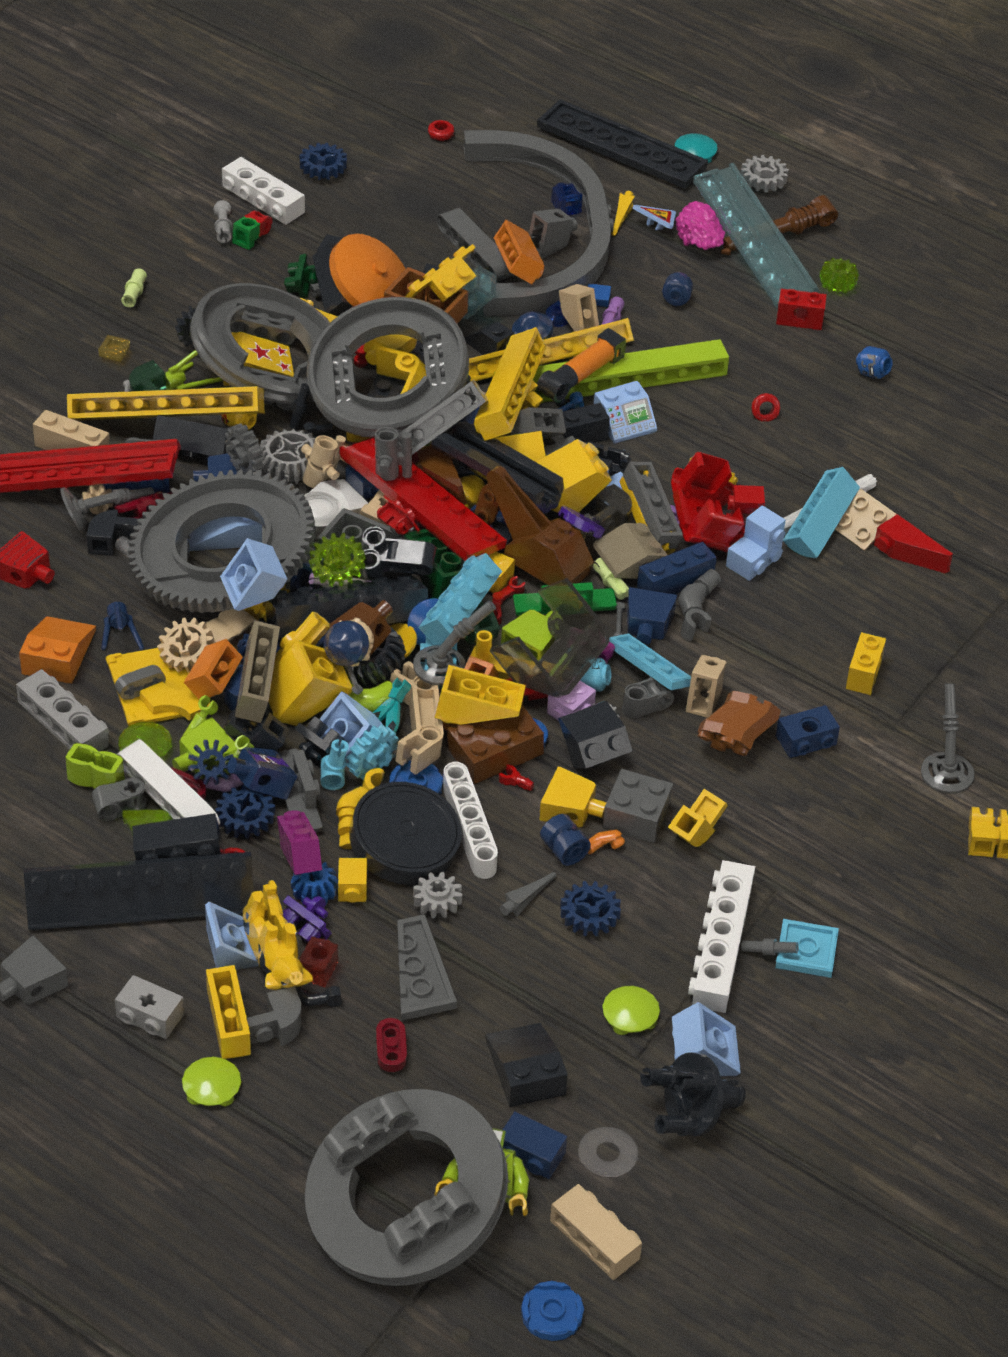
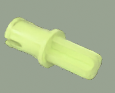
M602 558L595 561L597 564L594 563L593 568L603 579L604 586L612 588L614 594L620 600L628 597L629 588L621 578L614 577Z

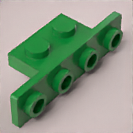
M592 582L541 586V593L513 595L516 616H521L529 610L547 614L550 611L572 613L615 610L617 607L614 590L612 588L593 589Z

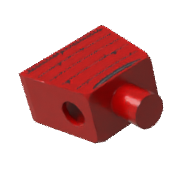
M19 532L0 549V580L24 589L31 587L38 580L46 584L53 580L55 572L50 569L48 551L25 532Z

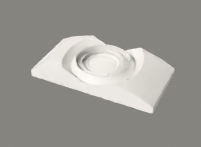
M345 479L320 482L314 489L304 495L305 500H308L309 506H311L314 516L316 538L343 508L360 514L362 507L368 504Z

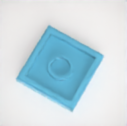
M783 919L779 942H798L799 951L797 954L778 953L775 968L831 978L839 928Z

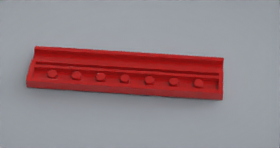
M375 437L348 447L341 446L339 448L340 457L392 501L397 499L404 509L409 508L416 516L418 523L464 561L473 555L478 556L484 553L489 555L506 547L507 540L415 464L412 463V476L410 478L402 476V465H399V476L394 480L385 481L377 475L375 468Z
M178 439L0 454V493L172 478L178 451L181 446Z

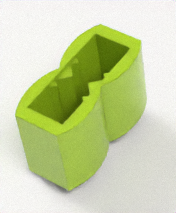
M76 743L73 744L65 757L67 778L76 785L92 786L96 789L101 785L125 780L123 759L117 754L106 751L98 752V750L90 745Z

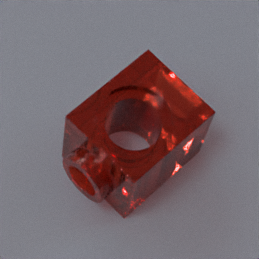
M313 936L310 938L299 959L303 968L313 977L310 983L322 987L326 986L338 964L337 944Z

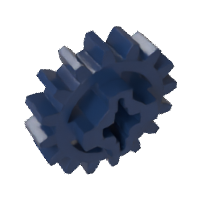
M317 143L316 147L309 145L308 149H303L302 154L299 155L300 169H303V174L310 173V178L317 176L318 180L325 177L327 180H330V176L337 178L338 173L343 174L344 169H347V154L343 153L342 148L337 149V145L331 147L328 143Z
M242 785L240 791H237L234 787L231 788L230 795L224 792L222 800H217V808L215 809L220 820L219 827L225 826L226 834L234 831L235 838H238L240 834H244L245 838L249 839L250 833H254L258 837L260 836V829L268 831L269 824L274 823L275 804H273V798L271 796L266 797L264 793L247 790L245 785Z
M583 881L582 887L579 888L576 884H573L572 891L565 890L564 898H561L560 917L565 918V926L573 925L574 933L581 929L583 930V936H587L589 931H593V934L598 936L599 930L608 933L609 926L616 927L617 919H620L621 901L616 899L615 891L608 893V885L600 888L597 881H594L592 886H588V883Z

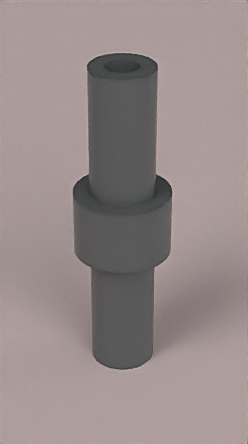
M764 938L763 941H742L741 950L742 952H763V955L776 956L777 953L797 954L799 944L798 942H777V939Z

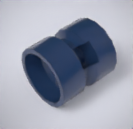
M558 814L544 824L540 831V837L549 849L553 850V853L563 865H573L586 856L591 843L581 830L577 831L578 827L568 815Z

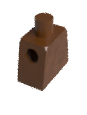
M382 600L374 608L360 602L330 623L329 626L331 628L340 620L349 621L359 618L361 622L369 626L374 635L373 648L369 654L371 656L391 633V628L386 618L393 612V609L385 600Z

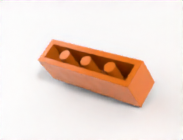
M505 220L494 236V240L509 272L533 284L543 274L545 265L529 233L510 221Z

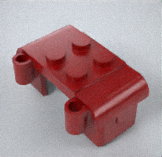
M696 452L684 469L675 468L671 478L674 503L684 540L694 544L704 542L708 548L728 553L730 546L744 536L745 532L741 509L738 507L733 516L730 517L723 515L721 507L727 504L728 495H733L734 484L729 482L732 473L728 460Z

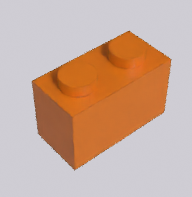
M227 639L207 645L183 683L198 699L204 695L210 698L221 694L243 656Z

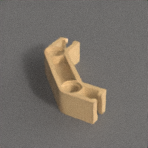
M407 661L403 665L402 675L401 671L396 669L394 673H391L390 678L392 683L398 678L402 682L405 679L411 684V689L405 695L403 702L409 705L412 732L398 741L396 762L404 765L407 762L406 759L412 756L410 771L416 775L440 757L444 732L442 720L434 718L439 702L438 685H432L421 680L413 669V663Z

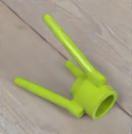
M196 350L175 366L169 368L167 372L161 374L162 383L167 390L189 389L220 382L223 379L216 377L187 384L183 383L186 381L184 372L194 365L193 362L189 361L198 355Z

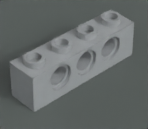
M41 669L16 684L18 703L67 748L71 749L73 744L81 743L90 745L99 752L109 746V729L102 720L95 718L89 708L85 705L82 706L70 691L64 690L55 677L49 676Z

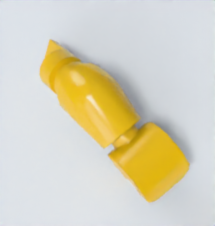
M373 768L369 770L365 775L363 786L342 795L338 801L336 815L339 818V847L352 849L349 839V828L354 810L364 794L381 784L385 773L383 769Z

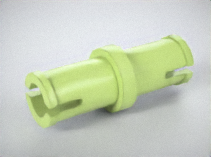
M135 269L131 279L126 282L125 293L121 299L126 307H134L138 296L143 292V284L147 278L144 270Z

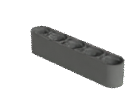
M460 208L437 216V224L440 231L457 249H460L462 246L467 249L472 244L476 247L467 259L489 282L497 283L514 276V274L509 272L498 246Z

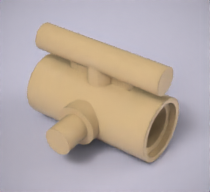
M322 435L316 437L313 448L308 444L302 446L301 452L305 454V458L308 460L302 478L307 486L315 488L320 482L326 480L334 481L339 477L340 474L336 471V467L340 459L339 448L344 446L345 437L339 435L334 440L329 436Z

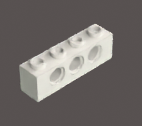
M240 157L222 168L223 187L287 225L305 213L304 194L246 159Z

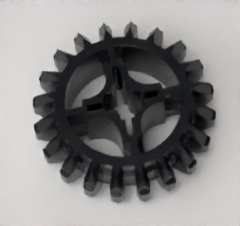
M390 627L391 633L371 654L368 661H361L359 666L351 667L357 683L361 687L364 685L368 688L373 683L377 686L379 681H386V678L391 673H394L395 669L401 668L400 663L405 661L404 655L407 652L403 644L404 641L392 627ZM343 666L344 669H345V672H346V674H347V676H348V678H349V680H350V682H351V679H350V677H349V674H348V672H347V669H346L345 666Z

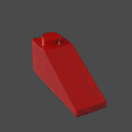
M898 514L877 527L874 546L891 558L945 574L949 572L953 553Z

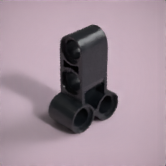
M376 526L364 531L363 542L366 550L359 554L358 563L361 573L366 580L372 581L375 577H382L384 572L430 575L433 572L437 551L435 545L423 541L386 538L384 530ZM375 563L374 566L367 567L369 564Z

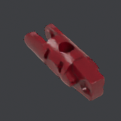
M162 491L155 492L151 495L120 504L114 508L118 510V513L132 510L133 515L127 516V518L144 519L142 513L150 512L149 505L157 506L156 499L164 500Z

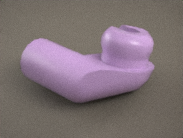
M230 773L227 780L218 777V785L214 784L213 777H209V783L206 785V788L229 792L231 788L243 785V782L236 774Z

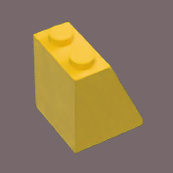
M577 439L536 461L538 464L563 477L564 489L559 505L551 510L558 513L563 505L579 513L612 481L607 472L609 470L607 465L599 459L597 455L599 451L593 444H586Z
M297 640L273 668L268 702L274 717L282 723L297 726L298 723H303L329 707L341 691L349 695L352 692V685L344 667L333 663L327 657L324 648Z

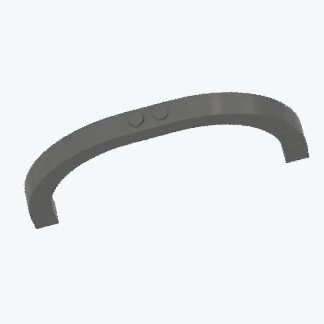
M464 130L463 149L465 161H505L525 164L544 170L568 184L583 202L591 240L584 254L575 263L554 275L535 280L533 284L528 282L482 284L483 316L523 315L530 311L540 312L561 305L559 290L575 284L588 287V284H594L605 269L608 260L610 234L613 232V218H611V205H607L603 186L593 169L568 149L536 136L500 130Z

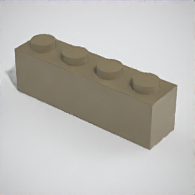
M254 620L246 645L235 717L259 723L262 721L269 701L279 626Z

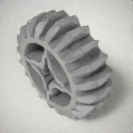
M294 428L292 431L283 429L280 433L274 431L273 435H267L266 439L261 440L260 447L263 449L262 456L265 458L262 461L264 464V468H262L263 475L270 473L271 478L279 476V480L285 479L287 484L289 482L298 484V481H303L302 478L308 460H306L305 454L301 452V448L305 444L313 448L316 438H313L312 433L305 434L304 430L296 432Z

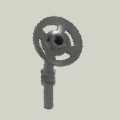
M65 487L60 489L64 504L73 522L82 534L87 531L85 513L89 512V508L113 502L115 504H123L154 493L152 487L134 490L123 488L114 489L112 493L78 500Z
M488 601L470 617H464L462 621L458 622V625L454 626V630L441 645L429 646L420 650L413 661V669L416 675L426 683L443 686L445 676H435V674H446L448 665L464 669L466 666L465 660L458 651L453 649V646L460 638H465L471 631H474L475 625L496 609L494 603ZM451 655H455L459 661V666L453 664V658ZM421 659H427L429 667L427 671L422 668L420 664Z
M945 684V715H943L945 719L943 724L946 725L943 727V730L946 731L945 752H938L928 756L922 763L921 776L924 782L932 789L941 793L956 794L967 790L972 785L974 769L964 757L956 754V731L959 730V727L956 726L959 724V721L956 719L959 718V715L956 714L955 684ZM963 764H964V765L966 766V768H967V771H968V775H967V776L964 774L965 769H964ZM929 765H933V766H932V771H933V774L935 775L934 777H932L931 774H930V772H929V769H928V766H929ZM956 778L960 782L957 784L942 783L943 779L953 780Z

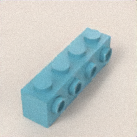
M487 553L478 557L473 555L468 558L460 572L451 580L449 587L439 596L435 606L427 612L426 618L418 628L434 645L442 644L454 630V626L458 625L459 621H462L464 617L468 618L471 616L502 573V570Z

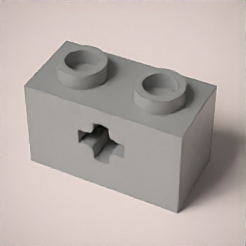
M134 975L115 999L117 1018L126 1024L138 1026L151 1035H158L165 1039L168 1038L184 1015L183 996Z

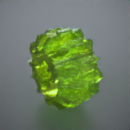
M840 257V259L831 258L830 261H825L822 270H820L819 277L822 287L828 288V292L836 291L838 294L839 291L847 293L848 290H853L858 281L859 274L856 264L850 263V259L842 260Z

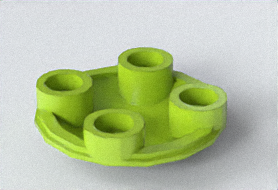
M622 986L612 990L605 997L602 1006L604 1017L613 1026L614 1032L619 1035L653 1029L657 1025L660 1013L659 1003L653 994L636 986Z
M218 1057L202 1058L193 1062L185 1070L182 1078L183 1090L187 1095L188 1102L193 1105L228 1106L233 1103L234 1096L239 1091L241 1085L240 1072L234 1064L226 1059Z

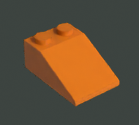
M46 616L28 633L19 652L22 674L31 676L42 669L49 676L55 677L57 681L72 684L94 636L96 626Z

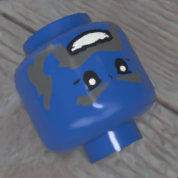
M873 346L864 348L856 358L859 372L864 376L881 379L891 371L893 364L887 350Z

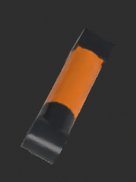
M607 328L597 336V342L554 372L551 370L545 371L537 382V390L555 401V405L563 406L565 397L572 387L608 362L615 364L625 357L626 338Z

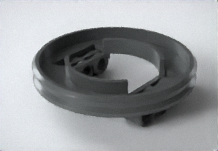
M237 283L215 288L203 296L193 314L190 333L193 345L201 359L216 375L229 383L230 387L258 386L264 389V405L276 402L280 409L292 410L294 400L298 398L301 384H308V360L297 366L293 377L246 367L244 364L249 353L238 345L231 332H244L287 346L298 338L304 345L309 358L316 339L330 322L313 306L286 291L261 284ZM309 391L307 398L308 403L314 401L311 391Z
M409 297L374 299L343 312L320 333L310 351L307 363L308 385L313 400L322 415L336 427L348 433L369 438L375 437L376 430L382 427H392L399 434L463 388L469 374L468 349L458 324L439 307L429 302ZM385 335H405L423 344L426 376L412 389L388 398L369 397L356 391L354 381L356 374L352 356L362 345L372 339Z
M410 1089L388 1093L362 1104L346 1115L333 1127L319 1146L312 1160L306 1181L305 1207L307 1218L313 1234L324 1251L347 1273L359 1279L381 1285L398 1286L424 1282L443 1275L459 1266L488 1238L501 1215L508 1188L507 1163L502 1146L490 1124L481 1113L462 1099L444 1092L428 1089ZM408 1130L414 1140L431 1141L449 1150L457 1161L458 1182L446 1185L439 1191L437 1196L435 1195L431 1200L418 1204L411 1214L409 1213L405 1217L392 1222L384 1233L370 1228L359 1219L355 1205V1193L360 1176L354 1167Z

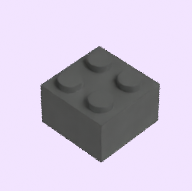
M621 769L605 805L603 828L618 830L624 835L655 843L671 805L673 783Z

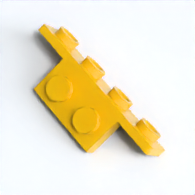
M473 244L467 249L462 246L453 254L454 258L452 260L447 257L438 265L439 269L437 271L433 268L423 276L425 280L420 282L418 279L408 287L410 292L405 297L413 298L429 286L442 302L447 300L476 277V274L464 261L476 247Z

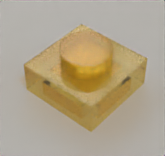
M107 335L98 349L99 356L121 362L130 348V340Z

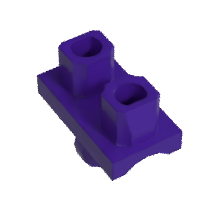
M290 896L284 899L283 903L286 909L283 911V917L288 923L294 924L295 927L300 921L305 924L297 933L304 942L311 946L321 936L326 940L332 933L326 928V923L318 918L320 916L325 919L328 916V912L324 909L326 900L320 896L315 897L313 900L306 897L302 902L307 907L305 908Z

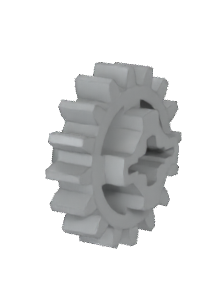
M761 155V158L753 156L752 160L746 159V163H742L740 178L743 179V184H748V188L754 187L756 191L764 189L765 192L771 189L775 192L777 187L782 189L783 184H787L789 170L786 168L785 163L780 164L781 160H774L773 156L765 158L764 155Z

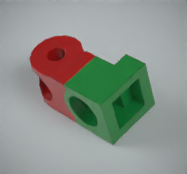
M256 210L251 211L233 223L232 243L250 250L254 247L256 239L269 232L272 226V218Z

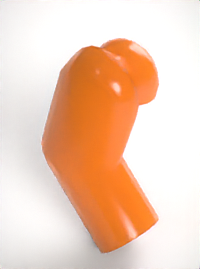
M618 830L598 832L588 839L591 843L588 854L594 853L607 843H610L613 849L619 848L625 843V839L621 836L622 833Z

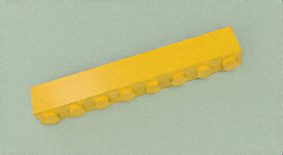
M537 327L510 337L485 394L488 400L480 406L474 419L475 429L478 433H481L484 441L512 432L546 349Z
M258 386L67 394L68 418L75 421L156 418L157 415L181 417L264 413V389Z

